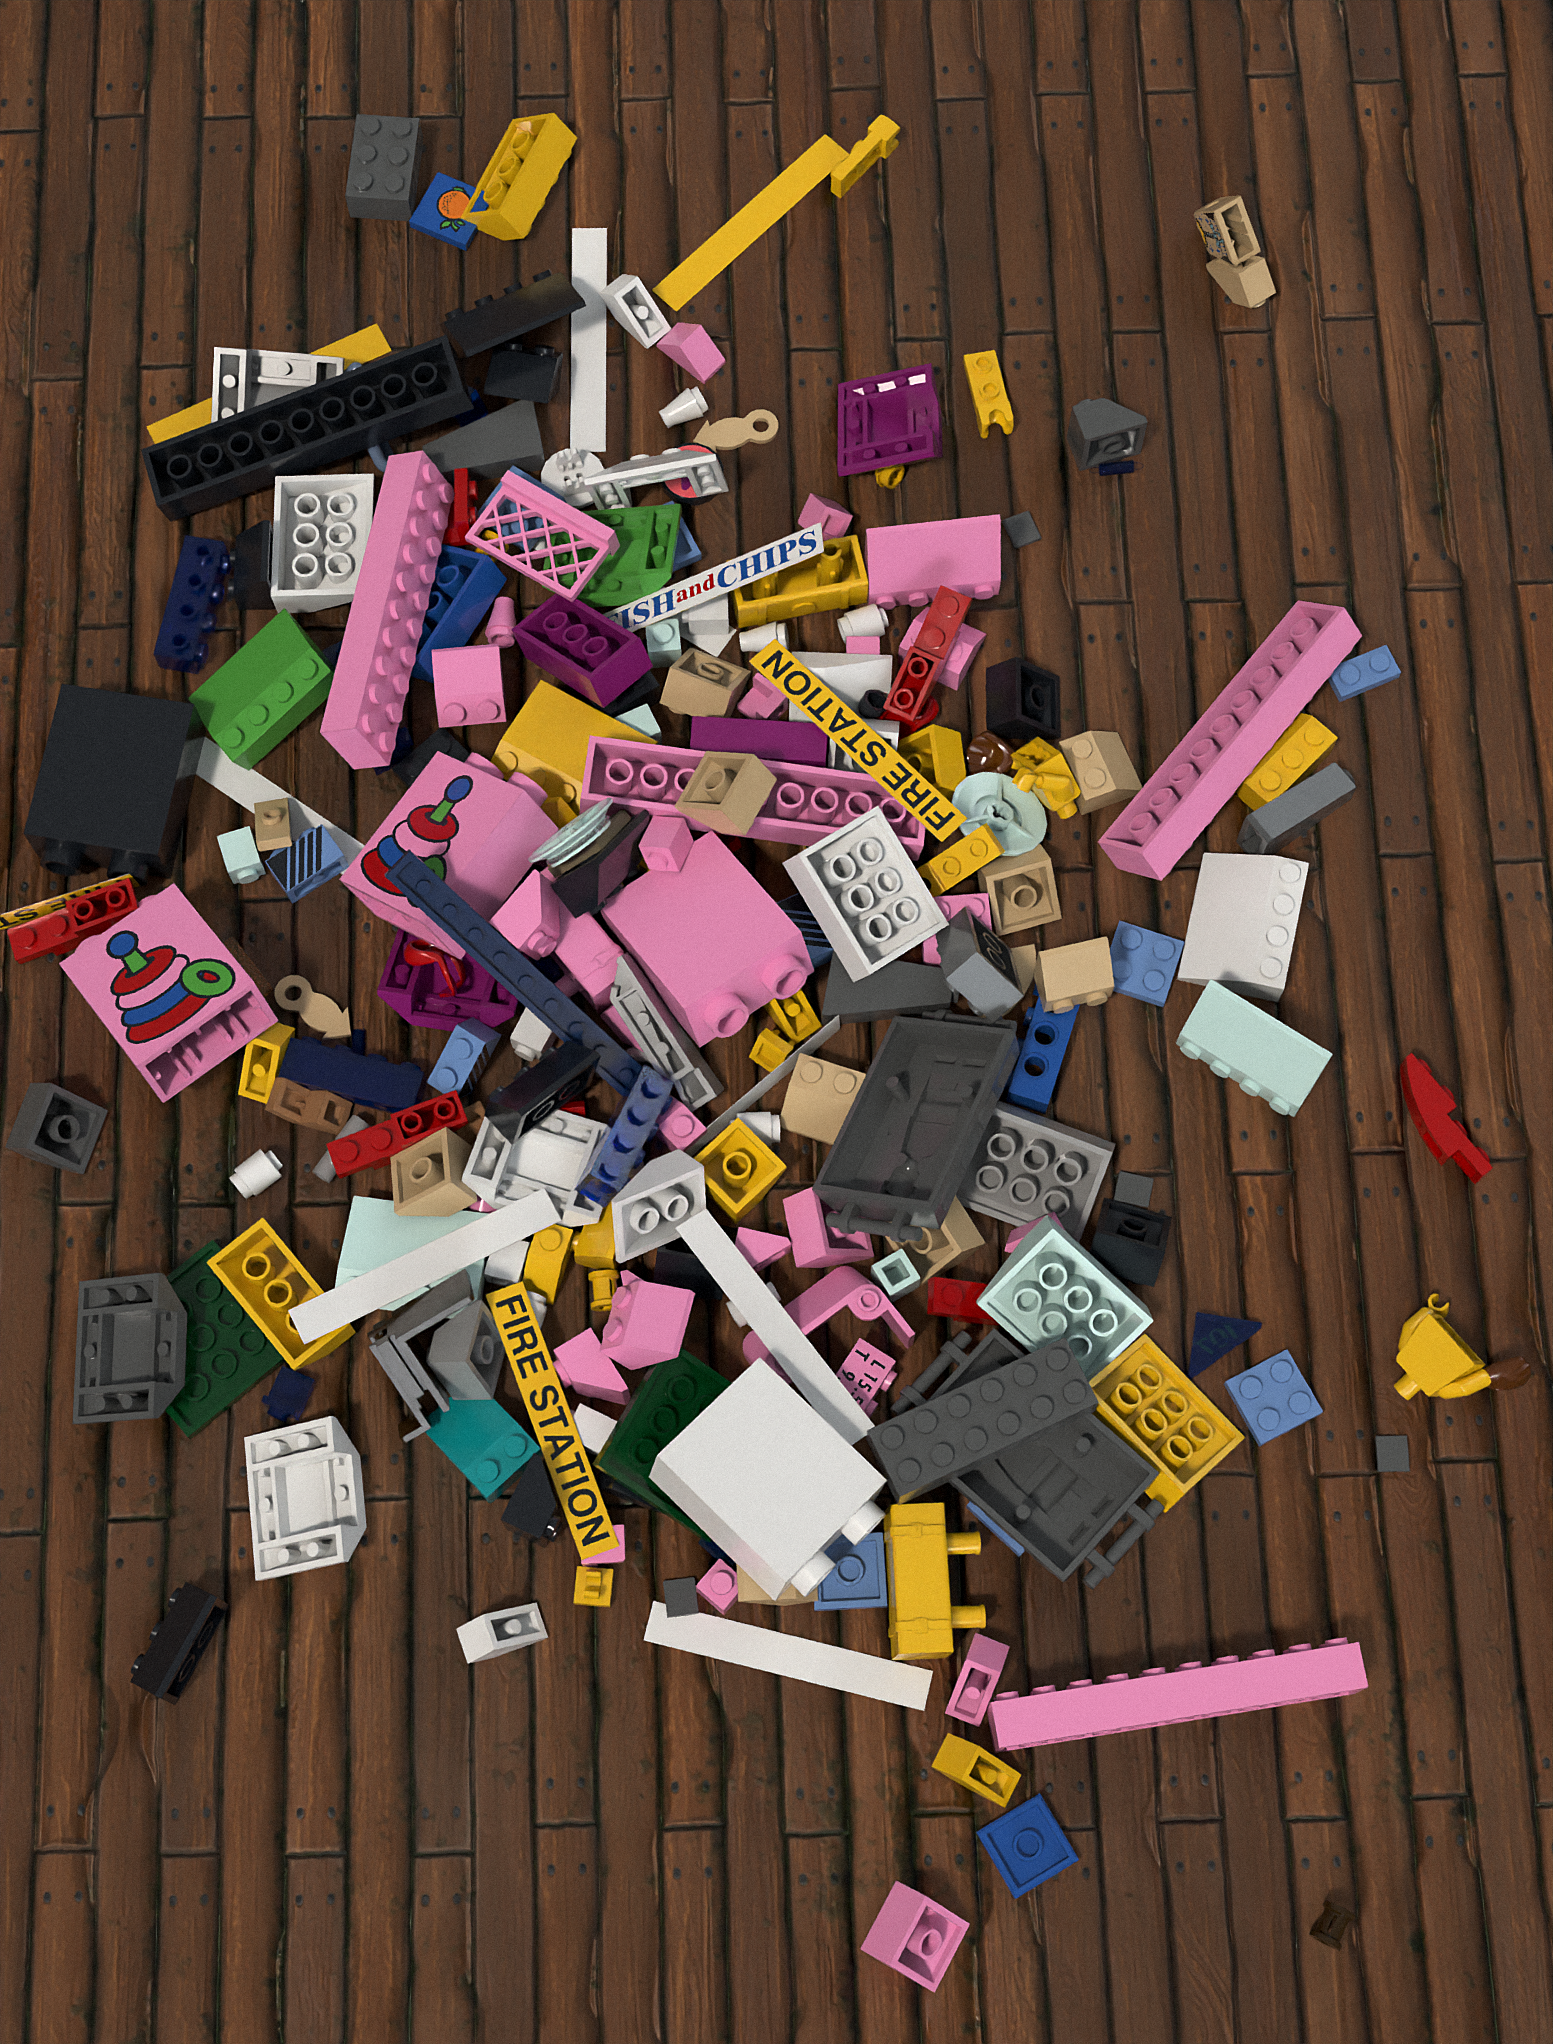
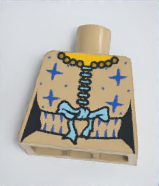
M1241 196L1220 197L1194 212L1197 228L1201 232L1207 251L1211 255L1235 267L1261 252Z

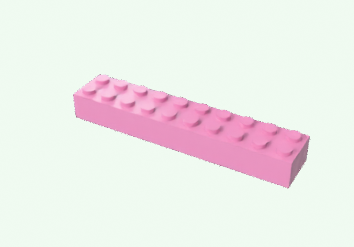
M423 450L388 457L320 729L322 736L353 769L390 765L392 752L396 746L395 739L399 723L402 720L405 697L409 691V680L416 661L417 646L422 635V625L429 606V596L432 583L435 580L438 557L442 551L443 536L448 526L451 502L454 500L453 487L447 482Z
M1299 600L1295 603L1099 839V845L1117 869L1160 881L1171 872L1181 856L1192 846L1204 828L1212 822L1222 806L1233 796L1245 778L1253 772L1254 767L1272 749L1281 734L1293 723L1295 717L1312 700L1314 694L1333 674L1336 667L1352 651L1354 645L1362 637V634L1344 607Z
M589 736L579 814L610 797L613 803L606 812L605 818L610 817L621 809H625L630 817L646 809L649 813V823L653 816L679 817L685 819L689 830L710 832L712 830L714 833L723 834L681 813L674 807L706 753L705 751ZM759 759L777 778V781L746 835L725 834L812 846L879 806L910 860L918 861L924 846L926 827L869 774Z
M1347 1637L1325 1641V1644L1319 1645V1649L1312 1650L1310 1643L1288 1647L1289 1650L1283 1651V1655L1275 1656L1274 1649L1254 1652L1252 1656L1247 1657L1246 1661L1240 1662L1238 1655L1218 1658L1209 1667L1202 1668L1201 1661L1181 1664L1179 1668H1175L1173 1673H1166L1165 1667L1144 1670L1142 1674L1138 1675L1139 1678L1130 1680L1128 1673L1107 1676L1106 1680H1102L1103 1684L1092 1685V1680L1086 1679L1071 1682L1069 1686H1066L1067 1690L1056 1691L1055 1685L1034 1688L1030 1692V1696L1019 1698L1018 1691L997 1694L994 1702H991L987 1707L994 1753L1356 1694L1368 1688L1359 1642L1348 1644Z

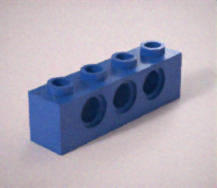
M1035 984L1032 995L1038 996L1036 1007L1028 1006L1022 1025L1028 1028L1025 1039L1018 1038L1017 1040L1020 1051L1017 1058L1018 1063L1015 1071H1011L1004 1090L1008 1091L1006 1102L1046 1114L1080 1004L1074 1005L1072 1010L1064 1013L1044 1012ZM1045 1033L1052 1038L1053 1042L1048 1045H1042L1036 1041L1035 1036ZM1031 1064L1037 1065L1043 1073L1039 1076H1030L1024 1068Z

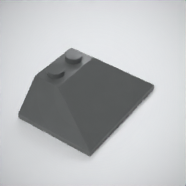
M164 1273L79 1281L72 1424L158 1419L184 1387L187 1312Z

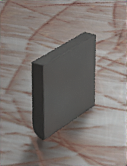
M1029 511L1002 521L1014 549L1041 540L1039 531Z
M1119 1171L1114 1200L1148 1208L1154 1179Z
M1407 1435L1375 1436L1377 1472H1409Z
M695 1577L663 1581L667 1618L699 1613Z

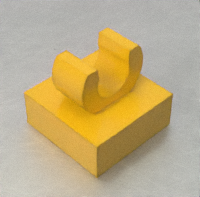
M765 1028L759 1034L749 1058L771 1073L790 1057L795 1042L790 1040L787 1043L779 1037V1030L770 1031Z
M577 1566L573 1603L575 1605L611 1607L614 1570Z

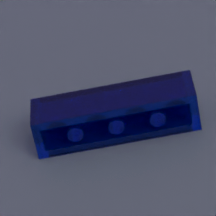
M303 1036L301 1040L290 1038L278 1075L279 1078L284 1077L309 1090H327L353 1104L391 1114L417 1105L422 1101L428 1080L425 1073L421 1071V1067L408 1062H401V1065L388 1063L387 1058L373 1053H369L367 1057L354 1054L355 1051L343 1045H335L334 1048L322 1046L321 1041L312 1037Z

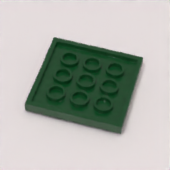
M213 1239L166 1277L187 1312L185 1385L165 1410L190 1440L286 1361L206 1263L221 1251V1248Z
M681 1347L677 1358L656 1363L649 1367L592 1465L703 1541L711 1542L712 1539L649 1478L657 1455L732 1383Z

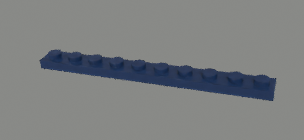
M410 849L384 874L390 882L564 1043L569 1041L596 1050L601 1057L595 1071L638 1111L663 1087L657 1079Z

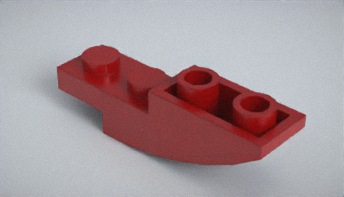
M940 585L913 646H910L884 703V709L913 722L915 721L961 633L959 631L973 601L972 598Z
M124 879L66 901V908L8 929L7 933L15 961L23 964L49 953H54L58 956L76 949L85 939L102 934L138 909L139 904L131 879Z
M1410 1053L1400 1065V1076L1404 1098L1417 1131L1441 1166L1450 1159H1453L1476 1185L1493 1169L1489 1164L1490 1158L1482 1148L1475 1147L1466 1137L1467 1132L1462 1124L1449 1117L1457 1107L1451 1091L1446 1086L1437 1083L1431 1076L1432 1071L1424 1060L1417 1059Z
M457 1090L390 1114V1120L327 1143L326 1145L339 1179L372 1166L374 1170L391 1164L390 1157L437 1131L447 1127L452 1132H455L469 1122Z
M940 1277L928 1279V1315L951 1317L953 1321L1001 1326L976 1303V1300L988 1284Z

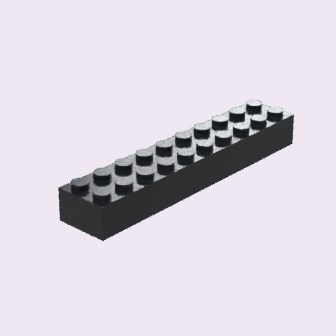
M447 335L146 447L141 449L156 505L172 522L274 484L275 476L298 475L474 409V405L457 352Z

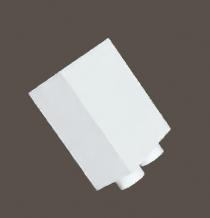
M760 1357L657 1455L649 1478L774 1601L791 1585L804 1597L808 1596L836 1566L824 1551L841 1534L857 1546L886 1515L874 1501L887 1480Z

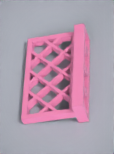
M507 470L501 479L503 486L465 535V539L477 548L573 603L608 554L613 556L620 547L615 530ZM505 499H508L516 504L517 513L499 516L498 509ZM535 516L543 519L544 528L526 532L524 519ZM519 520L521 533L503 537L501 524ZM497 527L498 538L484 541L478 537L484 528ZM563 531L569 534L571 543L552 547L550 534ZM546 535L548 548L529 552L527 540ZM523 541L524 554L515 556L506 554V544ZM592 547L598 551L592 560L579 562L578 549ZM572 551L575 563L556 568L554 555ZM550 556L552 569L537 572L532 568L531 560ZM576 571L578 579L570 590L559 584L558 575Z

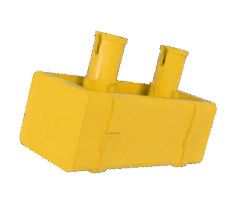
M857 535L836 537L823 541V553L730 591L738 628L753 625L762 626L768 622L838 608L841 610L849 608V606L867 603L869 584Z
M944 1503L890 1505L884 1511L886 1515L883 1518V1542L886 1554L890 1623L888 1637L891 1640L892 1660L946 1658L954 1652L952 1629L985 1628L986 1612L983 1604L979 1606H951L948 1555L980 1554L979 1531L946 1533Z

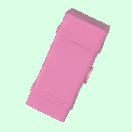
M549 866L540 872L552 882L557 879L548 870ZM559 898L560 936L556 940V947L549 955L563 970L565 976L554 984L569 998L579 991L596 1012L600 1014L612 1005L609 998L618 966L616 961L618 957L624 954V951L618 944L613 942L589 912L575 919Z

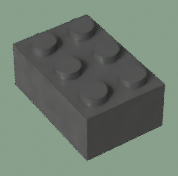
M356 115L345 194L350 217L409 221L415 209L423 148V134L419 118Z
M965 906L948 921V926L935 933L938 944L936 950L941 957L940 966L945 975L943 981L954 994L961 993L968 999L967 1003L975 1014L980 1017L984 1014L994 1023L1023 998L1024 993L1012 950Z

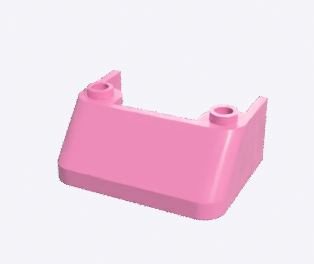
M841 1266L834 1269L783 1307L806 1337L848 1306L851 1312L863 1321H872L882 1316L907 1349L914 1342V1331L881 1289L856 1269L849 1266ZM752 1330L743 1341L745 1359L752 1365L760 1357L788 1385L793 1382L754 1330Z

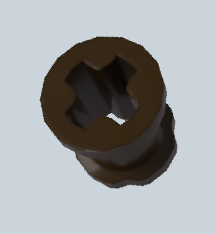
M1324 1900L1322 1906L1325 1909L1316 1929H1311L1308 1935L1324 1945L1340 1951L1342 1935L1348 1922L1354 1921L1355 1915L1333 1902ZM1336 1918V1921L1331 1929V1932L1329 1933L1328 1930L1331 1926V1923L1333 1919Z

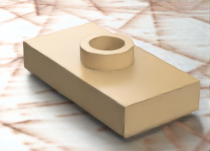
M288 798L254 803L258 851L292 846Z

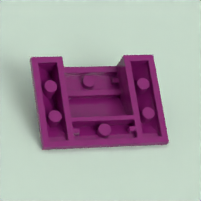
M931 363L838 384L837 472L839 477L910 465L943 457L942 413Z
M398 928L377 989V995L407 1022L414 1026L453 1032L457 1024L472 1017L492 1029L514 1016L519 1000L467 952L462 957L466 970L465 982L457 989V994L454 997L440 998L439 992L447 988L448 985L438 962L423 966H412L406 963L404 950L407 944L419 938ZM521 952L522 955H524L529 961H531L530 956H528L524 952ZM444 954L449 972L454 980L457 981L460 979L458 972L450 957Z

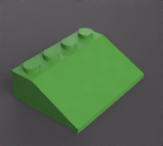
M284 608L188 699L191 704L195 705L202 722L212 738L229 759L249 771L329 697L336 668L288 610Z

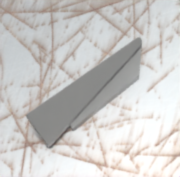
M627 952L617 958L616 963L618 966L609 999L665 1086L668 1087L674 1083L682 1103L693 1112L724 1091V1087Z

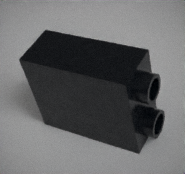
M68 684L61 685L23 833L38 857L41 858L40 866L42 868L64 876L80 875L83 865L107 868L106 875L108 878L114 879L130 874L139 883L140 886L138 887L147 885L149 875L171 879L206 734L205 726L194 704Z

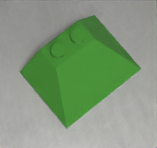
M681 504L581 511L615 530L620 547L613 556L608 554L576 599L589 607L626 605L659 591L672 577L682 513ZM564 531L550 534L552 547L571 543L569 534ZM592 547L578 549L579 562L592 560L598 551ZM572 551L554 555L556 568L575 563ZM550 556L545 557L543 571L552 569ZM576 571L558 575L559 584L569 590L578 579Z

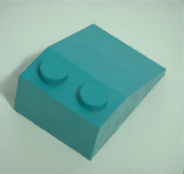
M450 1396L448 1398L450 1410L444 1413L439 1406L429 1415L431 1428L425 1431V1433L488 1503L492 1504L523 1475L533 1454L535 1453L542 1458L544 1456L543 1452L494 1398L493 1400H453Z

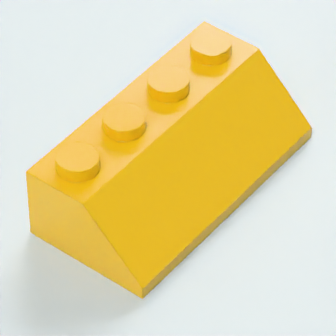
M555 113L512 119L460 219L477 225L478 230L503 241L524 239L531 231L532 223L537 213L543 208L545 198L551 187L557 182L558 174L563 164L570 157L571 149L577 137ZM481 191H485L483 199L489 205L486 211L470 213Z
M264 1218L257 1221L206 1262L294 1371L329 1355L356 1333L351 1324L348 1323L307 1344L303 1343L288 1310L325 1292Z

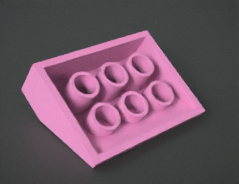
M1000 514L866 529L864 566L869 584L868 605L874 603L878 609L883 608L884 610H890L900 605L924 606L928 602L934 601L940 585L967 597H975L979 600L999 595L1001 582Z

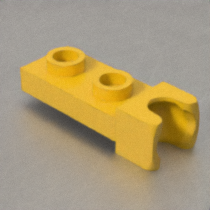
M879 115L868 127L867 137L856 142L850 155L844 161L836 163L830 173L831 192L841 199L880 156L886 159L898 147L900 141L895 139V136L900 132L901 128L894 121L884 115Z
M995 350L964 355L963 364L977 416L976 421L980 436L986 439L989 435L988 427L994 423L1000 424L1005 434H1011L1014 425L1010 402L1007 399Z
M985 823L916 870L920 877L930 881L931 888L929 892L932 897H938L1004 853L1005 850L988 824Z

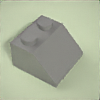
M475 1300L434 1332L431 1346L426 1351L427 1365L453 1400H493L505 1354V1347L494 1317L482 1300Z

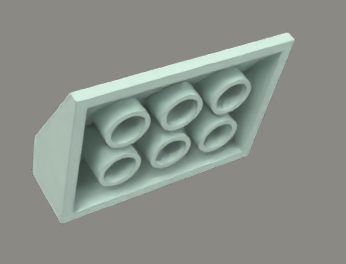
M1210 979L1176 1042L1186 1056L1195 1060L1198 1058L1210 1065V1069L1218 1076L1232 1078L1240 1083V1088L1247 1094L1255 1097L1259 1095L1269 1101L1270 1107L1282 1115L1289 1114L1293 1117L1333 1055Z
M354 1196L339 1259L335 1288L489 1213L460 1210L449 1217L398 1216L394 1213V1201ZM488 1256L379 1309L394 1311L464 1269L470 1275L475 1300H482L485 1284L484 1270ZM471 1303L462 1307L461 1309L457 1310L456 1312L452 1313L451 1315L445 1318L452 1319L455 1315H457Z
M1048 1215L1020 1241L976 1300V1303L1031 1353L1065 1337L1088 1382L1109 1365L1154 1321L1148 1307Z

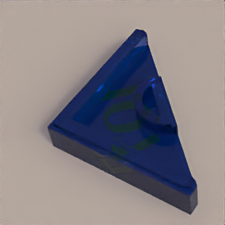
M1197 1312L1194 1320L1187 1377L1189 1379L1195 1378L1261 1329L1262 1323Z

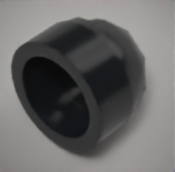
M876 690L866 691L858 705L859 713L866 719L879 718L886 711L883 708L886 697Z

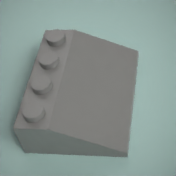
M998 1100L958 1188L956 1197L962 1206L1018 1227L1055 1212L1065 1231L1079 1243L1116 1144Z

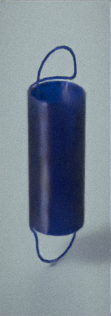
M1134 461L1100 463L1098 473L1100 476L1134 473Z
M365 1029L352 1030V1066L355 1063L364 1064L365 1066Z

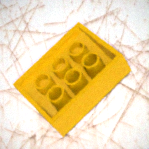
M540 680L502 737L490 762L503 773L505 780L508 781L514 772L522 773L537 783L547 793V798L562 797L573 812L579 816L590 735L655 745L658 744V741L552 684Z
M1146 1334L1142 1335L1089 1381L1099 1402L1095 1412L1092 1414L1159 1472V1475L1145 1493L1152 1500L1156 1499L1164 1506V1513L1171 1509L1245 1439V1436Z

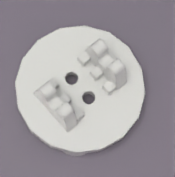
M579 448L564 449L553 454L545 462L541 472V483L563 496L567 504L576 509H582L594 503L585 487L584 479L605 469L600 460L591 452Z

